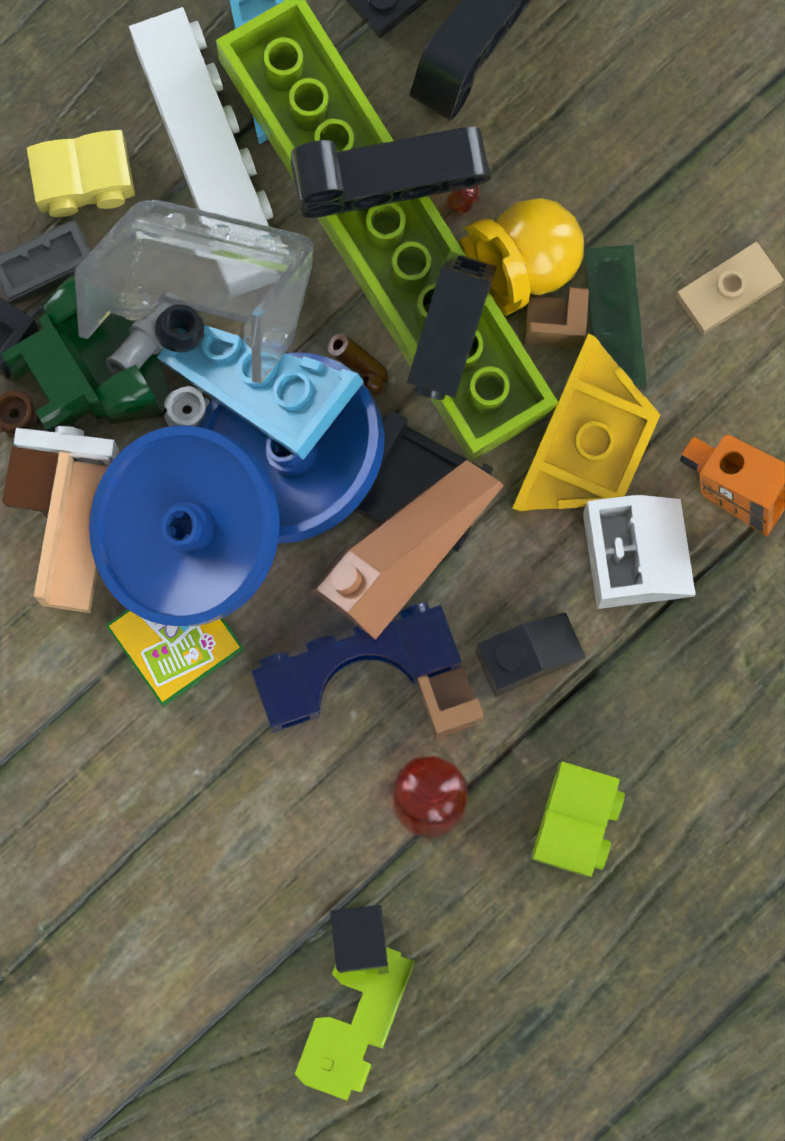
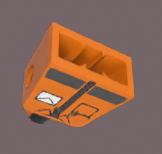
M731 435L723 436L716 448L693 437L684 449L680 462L700 473V493L711 502L768 537L785 510V462Z

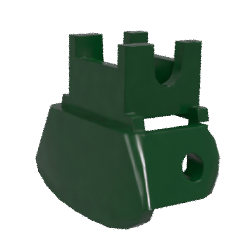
M75 274L65 280L53 292L44 307H42L45 314L39 319V322L43 329L0 353L15 380L31 371L49 403L35 412L48 432H54L57 426H68L91 411L96 419L107 417L111 424L161 417L167 411L164 407V402L169 395V389L163 368L156 354H152L139 369L134 365L113 375L107 368L106 359L109 356L111 357L130 335L129 328L135 320L127 309L109 292L95 285L87 286L79 274Z

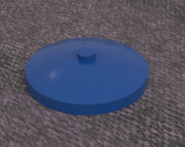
M302 352L286 353L301 359L304 356L320 361L324 366L339 371L342 369L351 371L343 364L322 355ZM362 383L304 460L214 399L207 406L206 414L198 427L214 430L233 438L246 447L262 465L271 481L277 499L280 524L278 543H291L312 538L343 521L357 508L371 489L379 472L384 454L385 435L383 419L374 397L364 383Z
M185 425L169 426L149 432L134 440L115 457L103 474L96 489L89 523L90 544L94 562L103 582L112 595L128 610L143 619L162 625L184 627L199 626L218 621L242 607L255 594L272 566L277 550L280 528L279 510L273 486L267 473L255 456L242 444L225 434L206 428Z

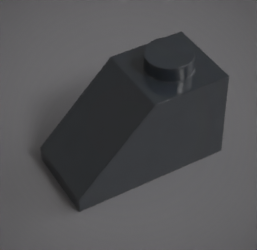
M566 613L517 626L478 643L475 651L495 697L586 658Z

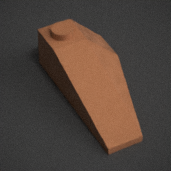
M466 460L342 550L310 590L376 640L501 490L503 485L500 481Z

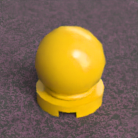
M542 198L514 203L496 219V222L492 219L482 218L466 226L464 229L468 232V236L459 240V245L467 257L497 266L489 293L504 316L528 304L530 294L543 295L557 291L575 276L584 256V233L575 216L560 203Z

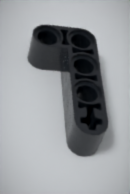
M461 0L427 44L417 67L410 97L452 121L464 106L472 90L477 72L532 0Z
M477 127L457 128L337 152L336 144L329 140L305 143L291 151L293 178L301 215L305 218L331 216L472 188L484 184L491 179L481 130Z

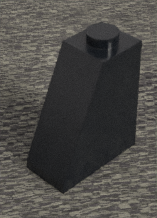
M449 252L438 277L407 379V383L417 386L416 392L437 400H443L445 395L455 398L497 266Z

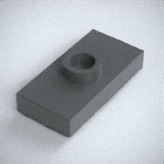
M74 219L0 254V287L8 303L14 306L64 282L75 274H81L98 266L76 220Z

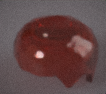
M435 755L415 757L406 763L402 770H399L393 789V811L396 818L408 832L425 838L442 836L449 833L462 821L468 802V788L465 777L453 762Z

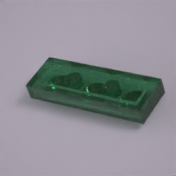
M633 245L585 248L584 264L586 286L589 289L588 307L591 335L598 339L602 347L618 366L623 369L638 390H645L647 380Z

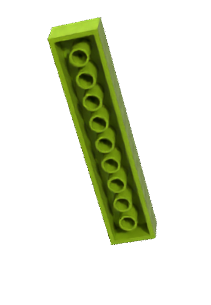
M284 0L216 40L218 60L292 178L291 151L302 144L329 140L336 144L337 152L394 141L305 0ZM429 196L319 217V222L411 368L442 265L449 252L466 256ZM488 293L455 398L445 395L443 400L430 398L463 453L471 462L553 414L558 404L557 399L491 294Z

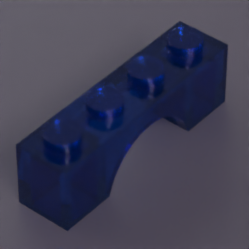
M424 602L402 610L400 612L402 619L390 622L376 640L356 626L353 628L355 633L353 636L336 641L334 635H328L306 644L307 652L289 657L287 651H283L261 659L259 661L261 667L252 670V674L272 732L275 733L320 717L321 700L328 683L339 671L354 663L378 661L389 664L401 671L413 684H416L417 677L427 674L428 678L460 668L461 658L442 606L430 608L428 602Z

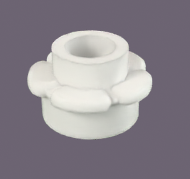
M186 386L172 391L164 402V407L167 410L164 415L166 423L169 426L185 425L198 427L206 414V408L210 401L204 398L203 392L196 387ZM186 406H190L192 408V412L190 414H184L183 408Z

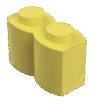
M122 130L96 132L75 139L52 140L27 147L35 201L41 213H49L52 217H67L76 214L79 207L87 204H97L98 208L110 209L123 205L125 199L135 196L127 145Z

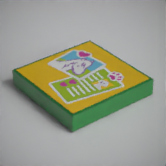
M127 610L105 625L163 708L245 651L223 618L199 626H169L143 619Z

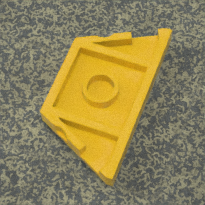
M587 334L513 504V509L528 511L585 507L587 501L624 497L627 493L660 414L593 335Z

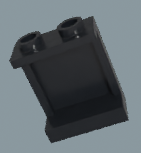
M391 409L383 421L385 444L379 472L371 489L354 510L377 524L384 521L467 460L408 427V419ZM484 463L483 467L474 464L492 476L493 467ZM471 526L452 547V550L457 553L460 551L472 529Z

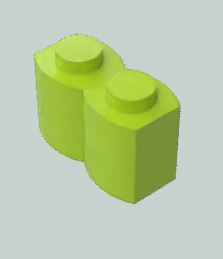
M561 761L554 776L530 860L585 877H592L594 868L603 870L611 846V841L603 839L608 820L617 822L625 798V793L617 790L620 779Z

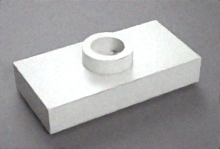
M57 426L54 432L16 428L15 447L52 453L67 452L71 454L74 461L109 466L119 454V449L114 440L84 436L83 430L74 427Z

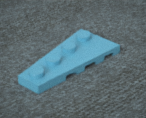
M204 325L203 339L195 349L179 353L164 348L157 356L164 366L302 460L309 454L364 382L358 373L346 369L339 371L326 367L320 361L304 356L301 359L282 353L279 348L263 343L261 345L242 340L238 335ZM179 328L176 333L185 334L187 331Z

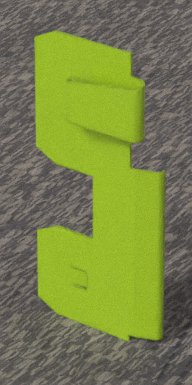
M386 947L388 973L378 974V969L339 973L335 964L332 975L342 985L363 992L351 1025L332 1017L315 1018L295 1075L304 1085L348 1101L351 1090L362 1093L371 1068V1064L363 1060L367 1046L370 1044L383 1049L415 961L401 957V952Z

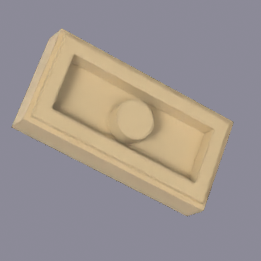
M756 241L679 290L676 298L700 333L704 335L781 286L784 279Z

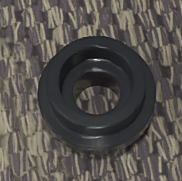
M176 304L168 307L158 316L155 324V335L158 342L164 348L173 352H188L195 349L201 343L204 336V323L193 308L183 304ZM175 328H182L186 330L187 333L177 334L172 332V330Z

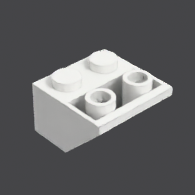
M631 495L587 501L583 511V519L597 609L687 598L696 595L681 499Z

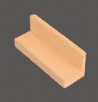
M61 451L58 457L34 597L41 606L90 613L98 572L90 544V512L96 489L108 466L74 461L70 453Z

